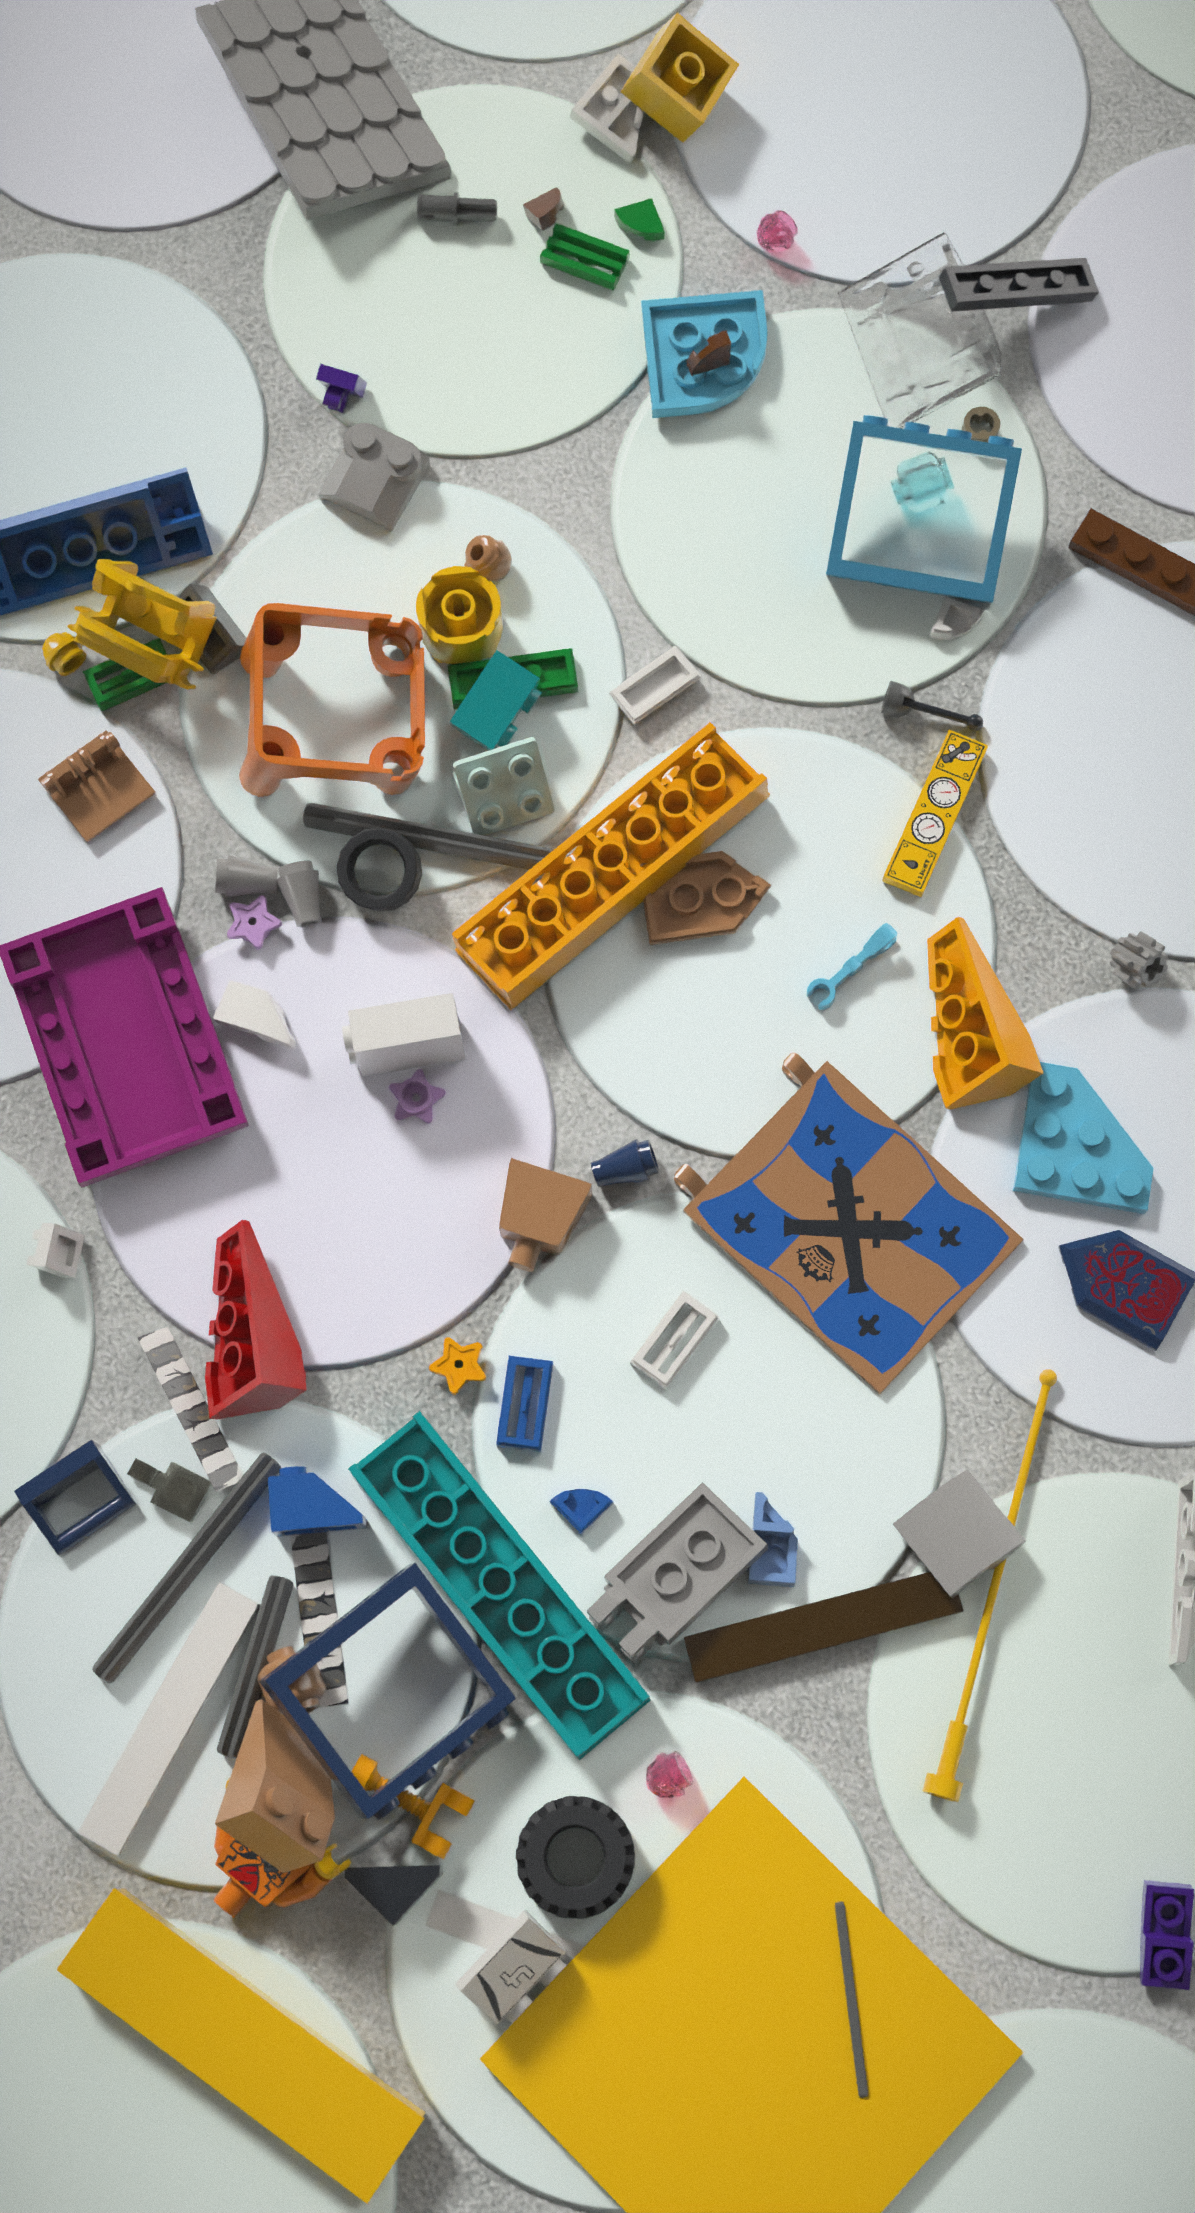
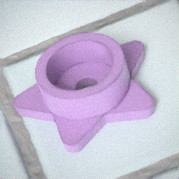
M263 895L259 896L249 905L235 902L230 904V910L235 921L227 932V938L229 939L243 938L259 950L262 948L264 939L270 934V931L282 926L280 919L268 913L267 898ZM254 918L257 922L255 925H250L249 920Z
M417 1069L413 1076L403 1083L390 1084L389 1089L399 1101L394 1115L395 1119L403 1120L416 1116L426 1123H431L433 1119L432 1105L445 1096V1089L431 1086L427 1082L422 1069ZM418 1094L420 1095V1100L415 1102L412 1100V1097Z

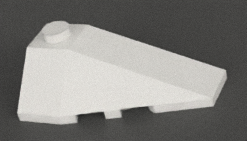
M1195 1470L1178 1481L1168 1665L1179 1666L1187 1662L1195 1642Z

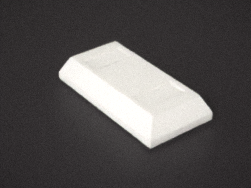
M675 645L609 691V695L635 725L699 680L701 675Z

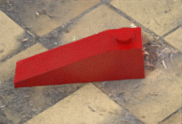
M242 1219L216 1239L212 1291L215 1295L219 1296L216 1320L209 1322L208 1334L209 1336L216 1337L214 1362H206L205 1370L209 1418L215 1420L279 1409L307 1391L306 1372L304 1370L300 1344L251 1223Z

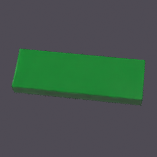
M572 648L508 657L540 678L539 685L536 688L542 692L539 698L578 692ZM490 659L447 665L454 710L459 708Z

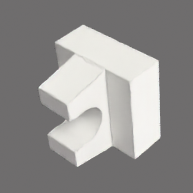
M42 1223L41 1229L33 1231L32 1239L38 1242L35 1255L28 1256L26 1265L62 1278H76L85 1235L56 1223Z

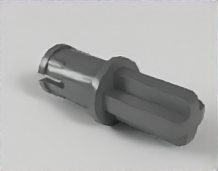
M454 192V195L445 196L418 194L417 219L418 221L453 222L454 226L459 225V220L494 222L498 217V203L495 199L460 198L459 192Z

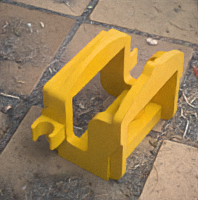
M98 559L95 566L96 572L92 581V589L102 595H107L100 612L85 606L74 607L76 611L81 612L75 624L67 625L71 631L77 633L74 640L153 682H167L187 690L196 689V685L191 684L187 676L191 669L194 672L204 670L198 662L217 618L214 616L215 605L209 601L186 602L136 576L138 566L130 561ZM119 617L183 651L180 654L163 655L116 631L115 627Z

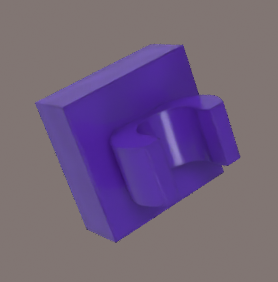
M320 363L316 380L324 387H327L323 405L328 406V409L344 414L349 395L363 399L367 382L357 374Z

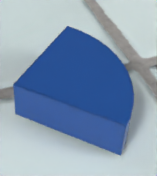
M589 1489L563 1491L549 1501L580 1535L587 1531L614 1504V1501L605 1494Z

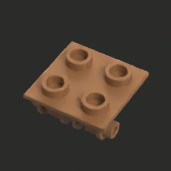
M107 730L97 735L93 740L38 778L40 784L87 843L156 794L152 786L120 748L121 745L112 732L108 733Z

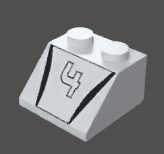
M524 1910L465 1971L454 1985L497 2025L505 2016L513 2023L532 2003V2000L526 1995L539 1980L547 1987L566 1966L559 1959L566 1950L527 1910Z

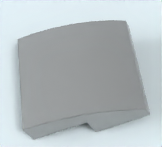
M965 1470L935 1490L892 1524L952 1598L988 1569L992 1571L1027 1542L968 1470Z

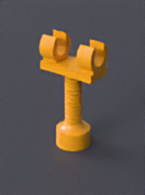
M362 1753L351 1772L365 1791H373L374 1793L388 1782L389 1779H385L384 1776L380 1777L377 1770L379 1762ZM445 1783L441 1784L432 1802L427 1801L425 1803V1799L417 1798V1795H413L412 1792L409 1793V1790L402 1791L396 1796L400 1801L398 1807H402L403 1810L406 1809L407 1812L410 1811V1814H414L415 1817L418 1816L421 1820L411 1842L444 1860L453 1843L428 1830L442 1803L467 1817L475 1800Z

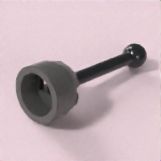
M892 680L888 684L881 708L882 714L893 717L905 716L912 709L966 724L972 731L980 730L984 724L983 718L978 714L966 716L915 701L914 694L908 686Z

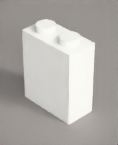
M453 992L347 1010L350 1025L342 1026L344 1046L346 1052H348L350 1064L359 1065L362 1077L466 1059Z

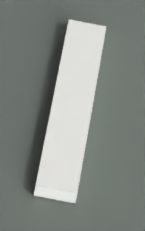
M218 1582L80 1826L78 1834L117 1856L121 1855L260 1607L259 1603Z

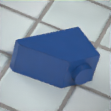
M292 1466L280 1468L279 1476L268 1477L271 1532L276 1537L368 1529L365 1516L314 1472L307 1473V1467Z

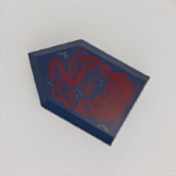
M1121 1230L1058 1245L1062 1262L1065 1264L1076 1307L1152 1350L1157 1351L1195 1283V1272Z

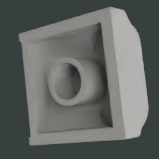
M357 423L346 431L343 437L344 447L319 493V499L323 501L328 500L392 532L430 468V459L414 443L371 423Z

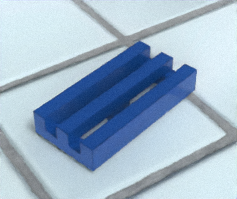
M508 1356L496 1440L497 1447H513L519 1450L528 1449L534 1452H542L553 1361ZM517 1367H525L516 1437H508ZM535 1369H540L543 1372L533 1440L525 1439Z

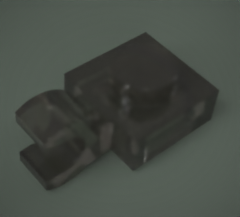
M135 1458L127 1473L131 1478L156 1490L150 1503L190 1524L193 1523L212 1487L210 1480L172 1461L166 1472L163 1473Z

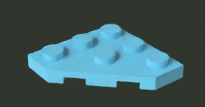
M1040 1062L1043 1074L1030 1082L1028 1087L1013 1191L1145 1214L1148 1211L1153 1166L1078 1068Z

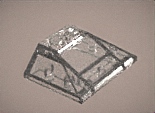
M945 231L837 292L882 416L888 419L887 426L903 429L905 422H916L1001 376L1002 352L985 309L951 312L939 275L947 266H963L964 263Z

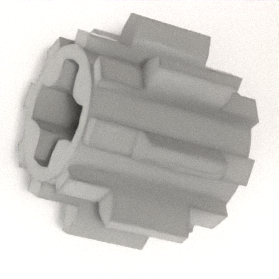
M1139 931L1137 935L1129 933L1127 937L1121 936L1117 940L1118 943L1115 948H1112L1110 955H1112L1110 964L1115 968L1112 973L1135 989H1139L1141 985L1150 987L1152 983L1157 984L1168 968L1166 960L1169 957L1163 952L1166 947L1143 931Z

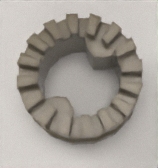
M975 407L968 411L964 417L962 430L972 433L971 440L988 443L989 436H998L1000 419L998 414L988 407ZM983 421H985V424L989 423L990 432L981 430L979 433H976L970 426L974 422L976 424H981Z

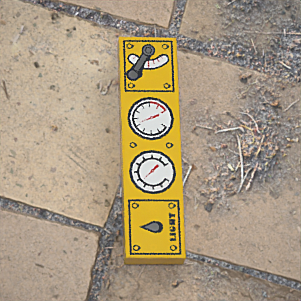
M948 730L883 875L882 882L922 898L987 752L988 745Z

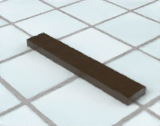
M927 1572L683 1637L694 1681L699 1683L964 1612L959 1594L954 1598L950 1597L933 1574Z

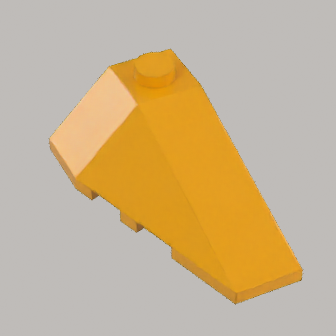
M959 916L927 939L929 989L935 992L936 1016L931 1017V1031L937 1033L938 1055L932 1056L933 1072L945 1108L950 1110L1011 1096L1043 1074L1030 1034L965 919Z

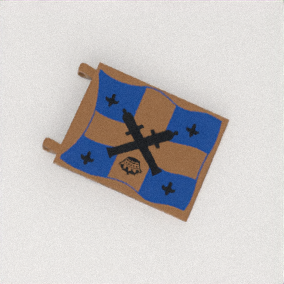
M792 1052L784 1059L781 1069L788 1078L800 1085L801 1088L708 1184L687 1164L682 1165L675 1172L674 1182L679 1188L694 1198L682 1212L880 1395L1024 1239L833 1065L826 1061L814 1072L799 1054Z

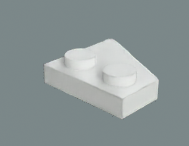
M618 53L571 109L569 118L631 164L637 150L644 111L620 92L636 66Z

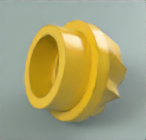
M67 632L52 634L45 640L42 647L46 666L51 671H57L61 676H67L75 672L86 659V652L82 649V644L74 640L75 637Z

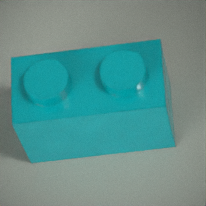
M496 650L449 721L450 726L488 751L496 749L498 746L508 745L519 729L513 725L514 721L521 711L529 714L542 692L536 689L540 678Z

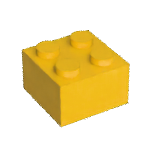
M677 12L655 35L620 92L684 143L704 124L740 64Z

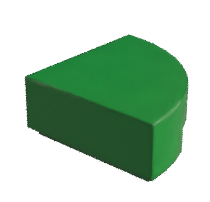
M652 198L614 209V218L625 232L629 231L635 235L642 236L647 241L665 239V231Z

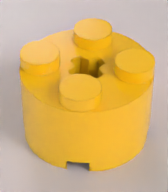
M453 566L439 570L432 575L431 580L423 589L421 587L417 594L416 614L418 625L422 630V642L435 661L459 664L481 661L494 655L503 633V618L500 595L491 580L488 581L485 577L479 575V571L471 567Z

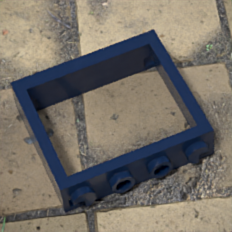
M416 1563L405 1566L259 1681L360 1819H369L374 1815L377 1820H380L400 1804L396 1797L410 1785L416 1790L427 1783L437 1774L433 1767L446 1755L453 1760L465 1752L474 1743L470 1736L483 1725L489 1730L504 1720L510 1714L506 1706L516 1699ZM413 1589L492 1697L369 1796L288 1686Z

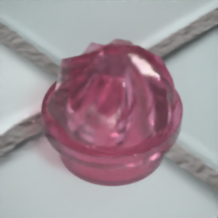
M775 210L772 214L767 213L761 218L756 230L758 243L763 250H767L770 253L782 252L794 244V237L798 234V227L792 217L782 210Z
M677 1750L668 1755L661 1752L656 1755V1759L646 1768L647 1788L660 1798H679L685 1794L686 1788L694 1784L691 1770Z

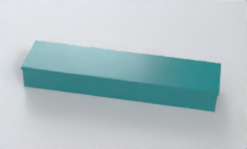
M419 1411L412 1416V1420L360 1462L351 1465L348 1470L580 1761L651 1701L650 1696Z

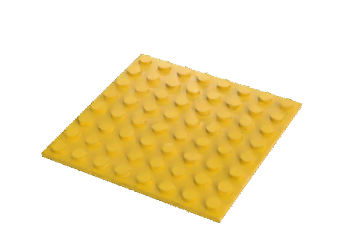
M743 1776L479 2060L626 2213H881L1024 2052ZM843 1901L845 1906L868 2088V2097L865 2098L859 2097L835 1911V1902Z

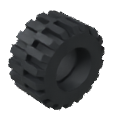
M572 1795L544 1804L543 1807L529 1817L528 1822L522 1828L518 1837L519 1842L516 1848L515 1859L517 1861V1874L525 1888L524 1891L530 1899L539 1905L538 1907L557 1917L585 1919L606 1911L622 1897L632 1878L635 1866V1850L631 1834L625 1822L611 1807L594 1798ZM569 1828H582L590 1831L599 1839L604 1851V1863L599 1875L592 1882L583 1886L575 1887L561 1883L552 1874L548 1865V1849L552 1840L560 1832Z

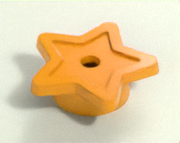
M446 1337L444 1339L443 1356L430 1364L429 1371L445 1377L450 1393L456 1395L464 1384L470 1381L486 1380L485 1373L477 1363L483 1346L479 1342L461 1346L450 1337ZM458 1360L463 1362V1367L459 1369L455 1367V1362Z

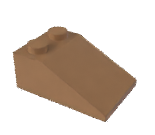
M261 1699L255 1702L215 1825L278 1870L286 1873L322 1861L335 1820L332 1782L329 1775L286 1717Z

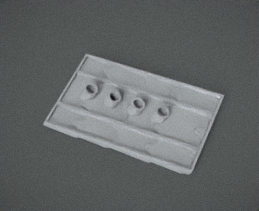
M221 0L213 5L209 3L195 7L196 21L307 221L451 178L450 164L445 158L443 148L423 119L420 107L391 64L388 52L365 18V11L358 0Z

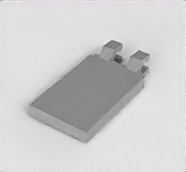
M702 1482L604 1575L605 1581L608 1583L603 1588L606 1592L587 1610L589 1620L603 1632L619 1617L624 1609L638 1624L618 1644L621 1647V1652L635 1664L652 1648L655 1641L662 1647L665 1643L670 1645L768 1550V1545Z

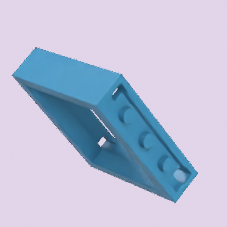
M863 415L862 422L853 420L826 576L993 603L1022 448L1013 447V439L999 436H989L988 443L971 440V432L957 429H947L946 436L929 433L930 426L921 423L905 422L904 429L887 426L888 419L878 416ZM864 437L1006 461L983 583L842 560Z

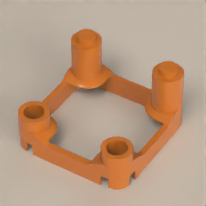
M268 603L262 606L256 613L240 654L241 665L250 674L248 747L246 757L239 772V779L243 788L251 795L265 797L275 793L283 779L313 777L367 782L390 795H399L407 791L423 764L424 756H421V753L425 748L424 647L420 648L423 635L416 622L406 617H403L400 623L389 622L392 615L284 603ZM303 625L368 632L369 652L372 664L376 670L389 677L410 675V738L389 737L378 742L371 751L369 764L301 758L299 745L290 733L280 727L263 725V679L275 675L283 661L293 656L298 650L301 642V626ZM386 645L398 647L403 652L405 660L395 661L386 656L382 647ZM393 762L400 765L404 771L401 776H393L392 769L383 768V765Z

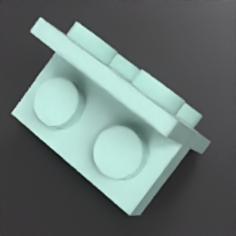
M534 737L461 759L453 764L454 772L452 774L455 785L464 803L471 830L474 834L488 835L552 814L555 811L538 744Z

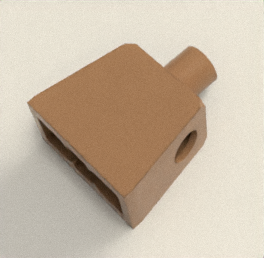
M511 1158L499 1222L500 1236L515 1242L508 1264L520 1270L533 1272L541 1250L554 1255H560L591 1200L593 1194L592 1184Z

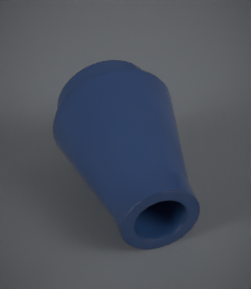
M635 1139L605 1157L591 1162L593 1176L598 1187L650 1181V1176L659 1174L655 1153L649 1140L639 1142L638 1139Z

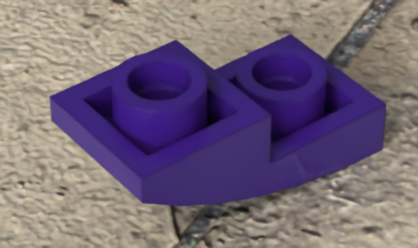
M1152 1880L1143 1881L1140 1932V1983L1142 1986L1190 1990L1194 1945L1190 1937L1194 1888L1191 1884Z

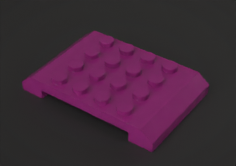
M163 887L0 945V957L10 986L15 992L66 1141L64 1144L81 1188L249 1126L245 1110Z

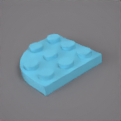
M763 290L641 300L652 418L695 415L714 411L736 400L755 381L764 363L767 346V322ZM721 331H727L731 341L730 364L691 376L686 364L692 351L694 350L698 354L709 345L707 338Z

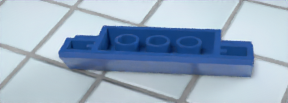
M187 467L0 520V616L92 590V581L98 559L130 561L138 566L136 576L213 555Z

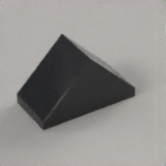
M443 1865L352 1867L345 1870V1879L392 1926L397 1925L443 1875Z

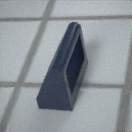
M92 1439L14 1490L22 1506L58 1556L137 1504L101 1446ZM100 1468L118 1496L58 1535L40 1506Z

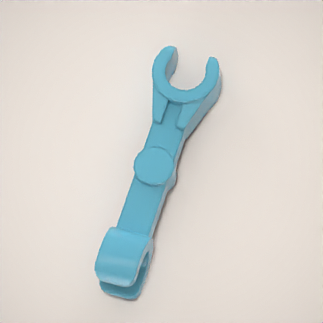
M883 924L863 946V950L858 955L849 958L842 966L843 968L829 980L824 978L813 980L807 988L806 996L810 997L816 989H825L828 991L829 996L818 1005V1008L820 1010L830 1008L835 1001V989L849 976L852 977L858 973L866 961L874 959L891 948L896 942L897 931L890 924Z

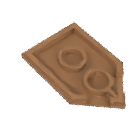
M724 851L697 854L685 863L686 866L653 894L650 892L643 899L649 944L657 945L734 934L771 888V884L740 866L734 858Z

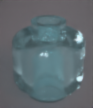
M932 451L900 461L896 467L898 478L890 480L897 503L906 502L909 510L914 513L946 503L950 495L949 490L955 488L945 456L938 458Z

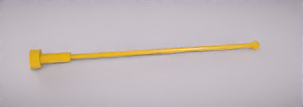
M1045 1369L1039 1375V1381L1042 1386L1007 1517L1014 1527L1049 1391L1057 1382V1374L1051 1369ZM1006 1559L994 1568L955 1721L950 1720L937 1773L926 1774L922 1792L953 1802H959L963 1783L955 1780L968 1729V1725L964 1724Z

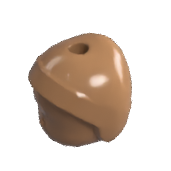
M478 535L467 544L464 566L479 571V575L485 577L488 581H499L508 575L511 569L512 557L503 540H496L489 535Z

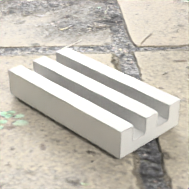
M683 1290L632 1357L630 1364L636 1369L639 1368L647 1377L654 1379L662 1388L667 1390L719 1320V1315ZM685 1304H687L692 1310L650 1365L644 1359ZM699 1315L705 1317V1321L665 1374L661 1373L659 1369Z

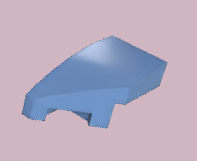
M755 1492L752 1530L767 1543L768 1550L749 1568L748 1584L794 1588L798 1538L794 1534L795 1528L788 1520L785 1521L768 1502V1498L763 1492Z

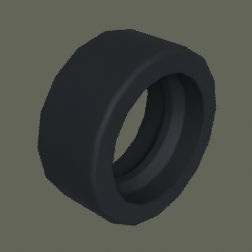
M382 828L363 830L351 837L341 849L336 866L338 883L346 897L360 907L378 912L395 910L409 902L417 892L422 877L421 858L414 845L401 834ZM383 844L392 847L400 854L404 862L405 873L401 884L396 890L387 895L376 896L367 893L360 887L355 877L354 868L357 858L363 850L373 845Z

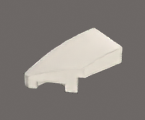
M229 980L213 1019L221 1026L256 1034L265 1042L292 1049L295 1048L296 1041L288 1030L284 1019L286 1015L283 1007L274 1000L273 995L266 990Z

